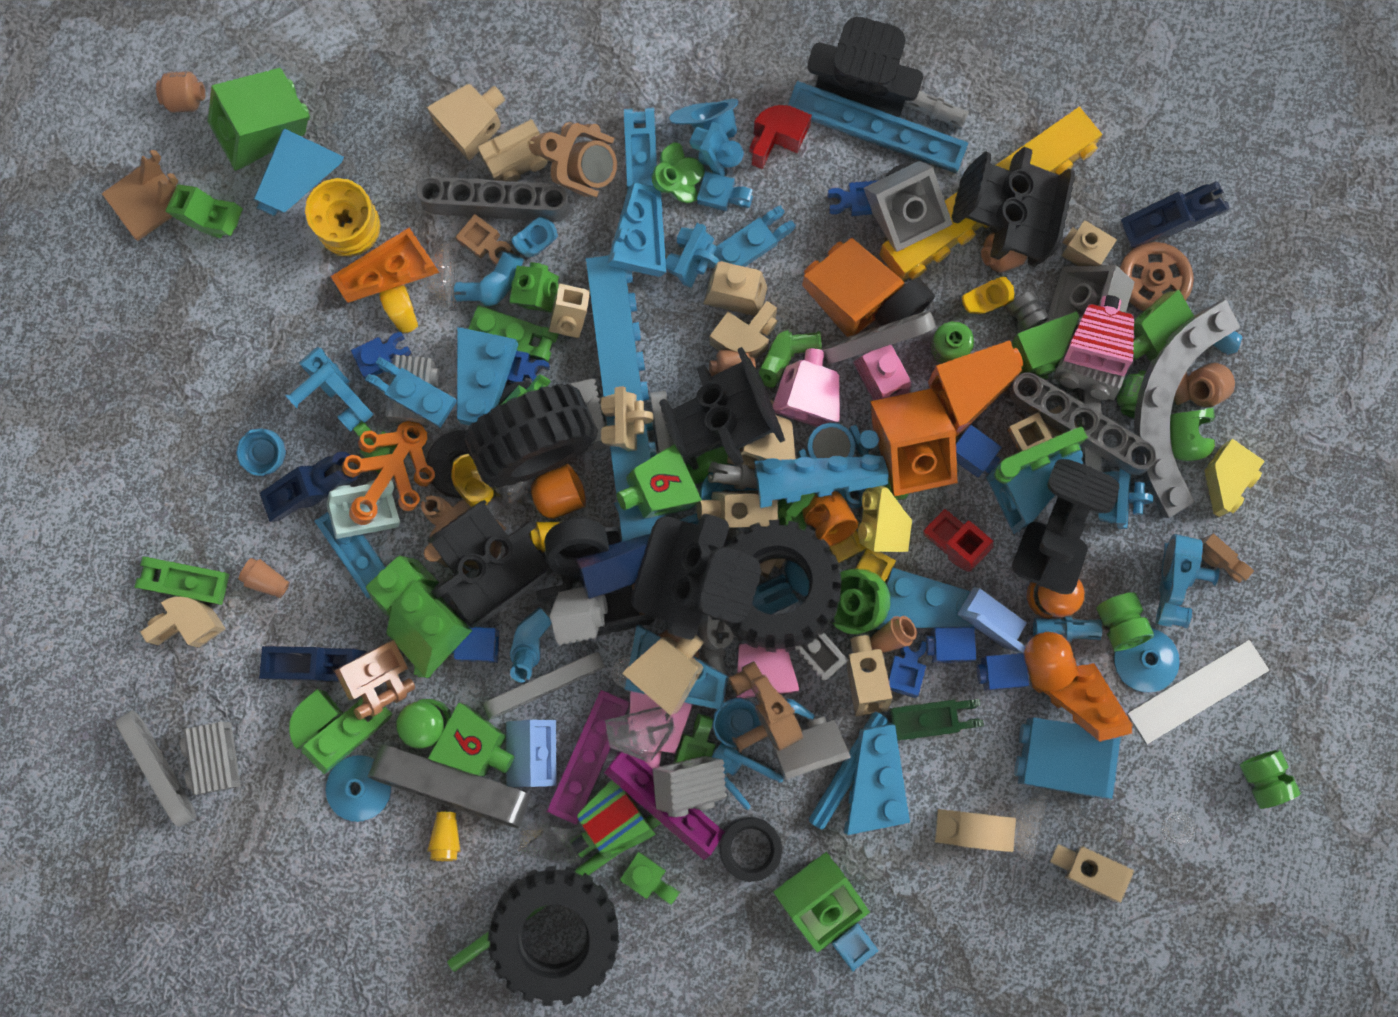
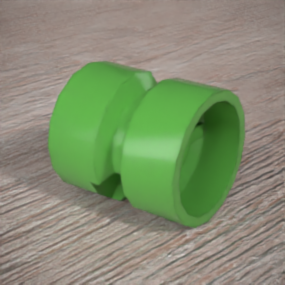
M1130 592L1112 597L1096 607L1103 626L1110 627L1107 636L1114 651L1134 648L1154 637L1148 619L1140 616L1143 612V607L1136 593Z
M1281 749L1262 753L1240 763L1246 781L1254 784L1252 794L1259 809L1274 807L1301 795L1294 777L1286 774L1289 766Z

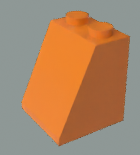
M850 238L844 244L842 241L836 243L828 251L827 254L829 256L823 261L819 262L816 260L804 270L805 275L802 283L806 291L846 337L860 333L875 321V315L878 310L904 285L903 280L853 238Z
M1010 340L936 365L932 372L928 385L930 389L933 388L955 428L956 437L1009 388L1022 371V356L1017 348L1013 349Z
M933 388L870 401L873 430L879 437L878 447L881 456H884L889 473L888 479L894 496L958 483L955 428Z

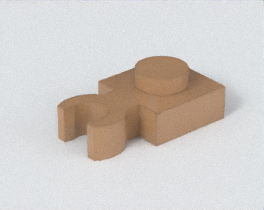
M476 214L473 215L455 237L460 244L480 259L488 253L495 266L500 259L496 257L498 252L506 251L513 254V250L507 242L497 241L500 237L499 232Z
M1214 533L1202 539V559L1210 566H1217L1220 569L1224 568L1229 576L1238 583L1242 580L1246 581L1254 572L1249 565L1237 558L1238 554Z

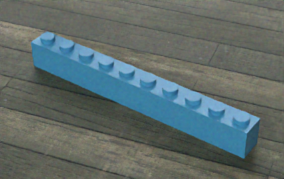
M609 255L586 258L603 396L615 394V387L624 386L627 392L636 394V401L649 400L647 381L641 382L639 371L645 370L643 351H636L635 341H641L639 322L633 323L631 312L637 311L635 293H629L627 284L633 282L632 271L608 266ZM606 416L607 426L615 425V416ZM653 422L644 424V434H637V451L628 452L621 447L610 446L616 493L629 488L626 477L634 468L657 455L655 442H649L647 432L653 430ZM617 501L622 542L651 534V529L655 522L665 516L646 519L642 516L638 505L622 510Z

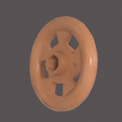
M1149 242L1137 246L1125 256L1121 263L1120 269L1135 282L1129 302L1139 310L1145 311L1163 295L1162 292L1169 286H1172L1175 291L1180 290L1185 301L1192 291L1194 275L1191 264L1180 250L1169 244ZM1148 255H1161V262L1149 263ZM1174 264L1180 272V276L1175 278L1172 277V272L1168 267ZM1134 266L1143 268L1140 279L1131 277ZM1154 272H1157L1162 276L1161 281H1157L1153 278ZM1142 286L1153 293L1150 300L1138 293Z

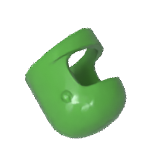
M1214 408L1171 414L1170 440L1174 458L1182 461H1197L1206 458L1213 452L1215 440L1203 438L1199 433V426L1215 420Z
M421 699L408 704L399 713L397 718L396 730L399 738L412 748L435 746L444 730V720L441 712L434 705H437L444 712L447 719L446 725L451 717L450 709L443 702L436 699Z

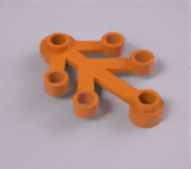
M405 421L398 426L396 432L378 435L373 431L362 433L358 440V446L364 452L371 453L377 447L397 445L392 454L363 459L357 455H349L344 460L342 470L349 477H356L362 472L382 469L366 495L356 498L350 506L349 515L352 521L359 525H367L373 521L378 512L376 502L393 476L400 496L398 499L400 508L405 511H412L416 508L420 497L411 488L403 461L408 452L415 468L413 478L416 484L423 487L428 486L435 477V472L432 467L427 465L422 450L427 441V432L421 424ZM407 432L414 433L417 438H410ZM369 438L373 440L374 445H367L364 439ZM347 463H355L358 466V469H350ZM419 472L427 473L429 479L421 478ZM404 497H411L414 504L406 503ZM360 505H367L370 508V511H362L360 509Z

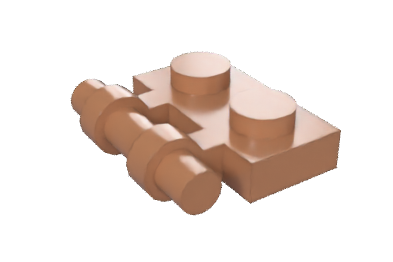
M390 640L334 670L349 700L361 695L363 704L354 709V714L359 720L369 715L374 717L382 712L383 707L393 701L395 703L400 702L407 697V693L415 689V684L410 678L401 682L398 676L399 673L407 670L408 667L394 640ZM385 682L387 691L377 696L374 688Z

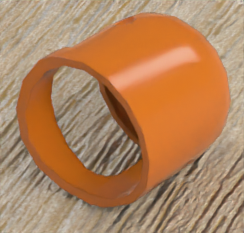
M569 464L538 476L531 485V496L534 505L539 513L546 518L555 519L586 507L583 484L578 474Z
M838 491L823 497H819L815 493L816 495L812 498L811 503L803 509L804 521L807 525H811L816 529V538L819 540L824 539L830 547L848 539L855 533L859 525L849 504ZM838 529L835 534H829L832 531Z
M1079 579L1074 592L1068 595L1054 592L1045 587H1038L1040 605L1049 614L1042 612L1035 603L1033 596L1036 584L1030 582L1027 588L1026 598L1029 607L1036 615L1044 619L1070 616L1078 611L1084 602L1085 591Z
M1043 632L1033 636L1027 642L1024 658L1030 681L1035 687L1045 691H1056L1071 684L1078 674V667L1073 657L1070 643L1062 635L1055 632Z

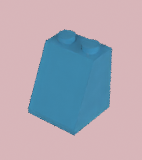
M283 129L253 198V201L258 202L257 209L272 216H276L277 212L285 213L339 166L344 156L287 129Z
M1082 450L1065 458H1062L1061 454L1049 458L1050 464L1035 471H1032L1031 467L1025 468L1009 483L1004 484L996 480L994 472L997 466L986 477L1013 534L1020 532L1033 522L1055 496L1048 489L1047 483L1058 459H1069L1083 464L1081 459L1083 458Z
M1034 717L1027 718L1026 724L1022 723L1019 733V743H1023L1022 756H1017L1014 768L1015 776H1019L1018 784L1094 798L1113 799L1121 736L1098 741L1078 724Z

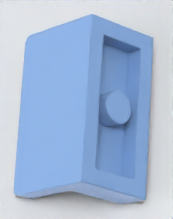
M973 587L957 615L1004 649L1024 653L1026 646L1017 641L1027 622L982 589Z
M556 720L508 721L506 723V752L515 757L511 767L506 772V785L509 787L557 786Z

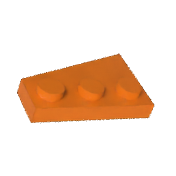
M408 228L333 274L331 278L344 299L349 303L438 274L439 271L411 229Z
M1095 663L1077 666L1078 674L1070 685L1060 690L1045 691L1035 687L1032 683L1033 689L1038 693L1044 692L1051 699V703L1058 709L1061 707L1072 714L1073 721L1098 741L1132 734L1130 719Z

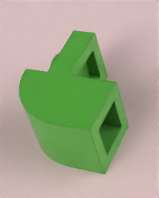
M178 184L165 212L200 232L221 238L222 235H232L233 230L239 223V217L243 208L234 202L216 200L197 187Z
M315 690L293 712L289 724V733L296 749H302L307 742L343 714V711L326 691Z

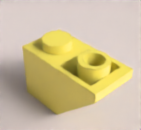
M1234 439L1229 440L1219 448L1204 470L1213 513L1218 517L1229 512L1232 514L1236 512L1245 499L1241 496L1247 487H1253L1262 475L1259 469L1264 460Z
M884 486L866 488L862 495L863 515L862 522L858 527L859 544L873 552H908L912 519L888 488Z

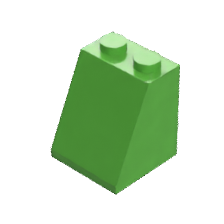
M281 68L211 85L208 123L235 171L273 152L283 129H287L299 136L305 135L307 122L310 120L308 108L299 101L292 80L286 78Z

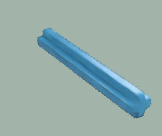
M874 712L864 728L888 724V719L884 715ZM858 738L849 751L851 758L843 761L809 817V822L821 830L828 824L854 780V763Z

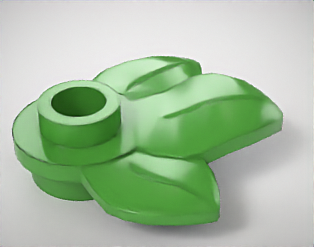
M673 143L661 152L660 163L654 168L651 179L658 191L672 193L679 201L691 203L697 200L698 194L694 185L703 179L705 168L697 159L692 157L685 158L681 144Z

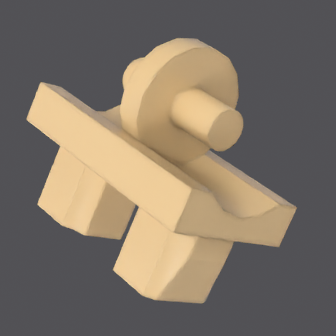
M624 386L615 387V394L601 398L603 415L607 417L615 416V425L602 427L601 441L607 446L621 447L628 452L637 451V434H644V424L653 422V413L644 411V401H636V394L627 392Z

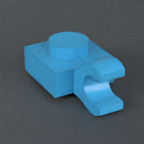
M705 172L697 197V204L727 211L729 203L750 208L753 199V189L743 186L734 187V178Z

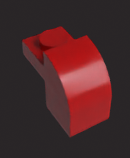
M775 105L762 111L754 121L755 137L749 148V152L752 153V165L763 170L775 144L798 153L810 129L812 115L789 105Z
M946 509L923 530V535L946 553L948 560L967 572H971L994 547V541L968 520L963 524Z

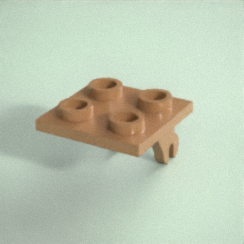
M156 150L150 151L152 157L149 159L142 156L139 168L102 193L137 241L173 217L165 211L176 189L178 179L172 173L167 174L166 177L159 165L161 156Z

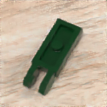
M954 699L889 708L891 724H895L897 741L958 733L962 729L984 727L983 719L975 718L968 719L965 722L958 721L957 709H976L981 706L980 699L955 702Z

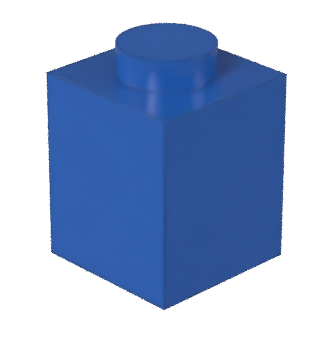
M970 425L956 443L957 463L979 478L984 471L990 474L1001 460L996 455L1002 447Z
M470 627L472 632L451 653L454 654V659L460 662L498 663L500 631L496 628Z
M974 627L934 628L930 631L931 636H926L927 656L932 655V663L972 662L976 660Z
M1024 653L985 656L980 659L981 664H977L978 683L983 684L984 691L1029 686Z

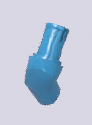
M503 252L494 271L485 276L480 283L456 282L454 292H461V294H455V300L457 302L481 301L485 306L498 304L512 289V280L515 277L516 267L522 266L524 259L515 254Z
M540 607L518 624L510 650V658L513 663L510 675L517 682L523 683L526 681L525 678L527 680L530 679L532 668L540 661V638L552 625L551 619Z

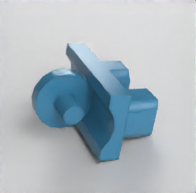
M712 122L709 130L699 127L695 128L689 143L693 149L700 150L699 161L701 164L709 166L713 174L725 176V167L731 168L741 162L744 155L741 145L736 141H729L721 124Z
M696 223L694 229L681 228L677 236V243L681 248H684L681 256L671 253L666 259L667 271L678 277L682 284L692 288L698 273L704 275L707 267L714 269L717 262H720L713 255L717 247L713 245L714 238L706 232L705 225Z
M1121 468L1120 471L1103 472L1113 477L1119 483L1118 503L1114 504L1113 509L1109 513H1099V520L1115 523L1118 529H1128L1129 503L1133 504L1134 515H1143V505L1152 504L1154 496L1144 493L1145 483L1135 482L1134 492L1130 493L1131 474Z

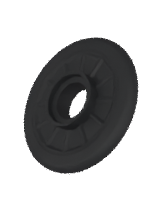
M467 430L451 431L439 437L431 446L426 458L427 465L432 467L435 472V477L431 482L432 485L439 492L454 498L462 497L456 490L451 478L452 462L458 456L470 455L465 443Z

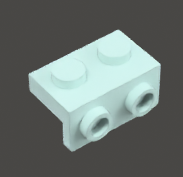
M375 480L369 481L362 486H339L329 492L326 505L335 539L399 527L400 519L392 495L394 489L392 480H390L376 502L378 512L375 518L367 525H359L352 521L349 509L356 498L366 495ZM360 505V509L362 511H370V508L367 505Z

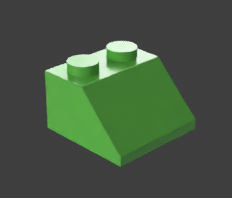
M1077 311L1020 332L1015 336L1011 344L1013 349L1017 348L1023 360L1022 371L1019 375L1033 373L1044 380L1049 378L1048 374L1056 370L1055 366L1062 359L1079 319Z
M414 580L392 604L386 634L395 641L396 645L425 678H429L472 630L442 597L435 598L431 592L434 590L433 587Z
M827 852L813 860L808 866L791 879L785 881L783 885L773 892L817 953L870 913L851 883Z

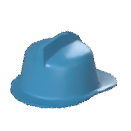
M727 99L720 102L689 105L676 110L670 115L669 120L671 123L679 125L691 124L694 130L696 127L709 130L712 122L721 124L726 136L731 138L737 133L734 108L738 105L739 101L737 99Z

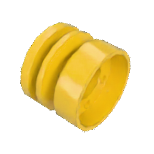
M341 178L326 180L316 186L307 198L305 207L307 223L325 248L334 254L346 257L363 254L374 245L379 237L381 223L378 212L367 193L355 182ZM349 218H350V219L352 220L351 224H350V223H345V224H344V227H343V226L341 225V223H342V222H348V221H349Z

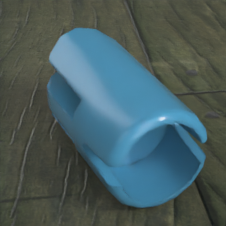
M781 574L757 586L752 605L757 610L772 615L797 603L798 599L795 594H792L793 590L789 583H786L785 575Z

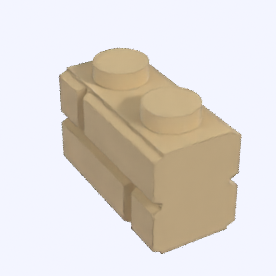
M532 119L478 146L481 158L493 180L517 182L523 173L529 170L536 172L547 165L549 160L532 154L529 149V143L534 144V142L530 141L531 138L540 134Z

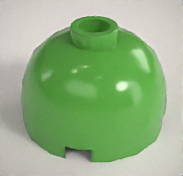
M848 569L839 572L841 574V593L837 613L834 617V626L846 634L857 635L877 628L886 619L891 606V597L887 584L878 574L868 569Z

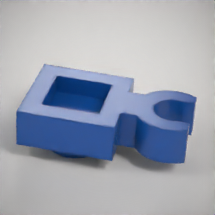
M879 180L849 183L848 192H844L840 188L829 189L827 197L840 200L839 204L830 205L829 213L840 214L846 208H850L851 216L873 215L864 187Z
M401 332L392 334L385 344L377 337L351 350L364 378L368 374L377 376L385 372L376 364L379 357L392 363L391 359L394 358V355L409 356L412 353L408 346L403 349H396L397 343L405 339Z
M516 351L506 382L513 384L525 381V378H530L533 382L537 377V370H550V365L544 360H536L530 363L529 353Z
M922 641L916 652L911 651L908 646L900 648L903 657L894 656L892 658L888 674L891 691L913 698L919 696L926 665L917 663V661L926 651V642Z

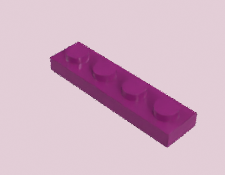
M600 690L547 812L578 825L577 815L588 803L630 707V702Z
M628 746L623 747L604 773L703 860L711 856L724 831L702 811L695 809V807L688 809V815L681 817H670L668 812L657 810L653 768Z

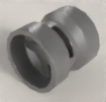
M1034 291L1023 294L1006 307L1010 315L1017 318V326L1021 332L1042 325L1050 318L1044 309H1040L1037 304L1039 299Z

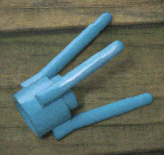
M723 743L720 744L712 755L713 758L724 761L723 767L725 771L723 773L725 776L728 773L734 776L743 764L779 783L784 780L781 774L740 754L734 748H730ZM726 776L724 778L726 788L746 810H749L750 804Z

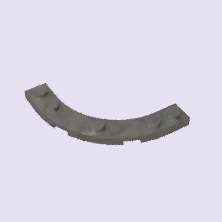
M1220 300L1198 313L1168 337L1167 343L1157 358L1152 359L1138 393L1134 430H1137V436L1152 444L1157 452L1155 463L1142 476L1151 495L1154 496L1153 499L1165 518L1172 517L1195 502L1178 469L1172 451L1170 416L1173 400L1183 376L1196 358L1207 348L1240 328L1227 300ZM1138 452L1137 459L1139 465H1145V455L1142 452Z

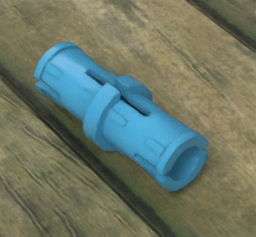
M1066 616L1063 619L1034 618L1033 636L1043 632H1055L1062 635L1068 642H1072V639L1101 640L1103 630L1100 619L1079 620Z

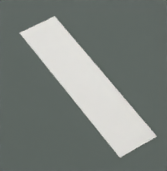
M1248 640L1130 711L1128 715L1145 742L1149 744L1268 672L1269 669L1251 641Z

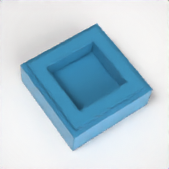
M858 923L832 942L834 948L852 971L856 970L879 951Z

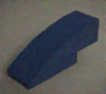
M650 534L609 545L608 551L577 559L583 587L589 599L635 583Z
M262 646L259 679L340 682L334 670L366 654L367 651L353 648Z

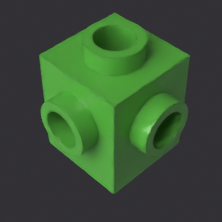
M530 262L529 267L517 266L515 277L512 280L509 302L527 310L552 313L554 299L558 290L559 276L549 272L548 266L540 263Z

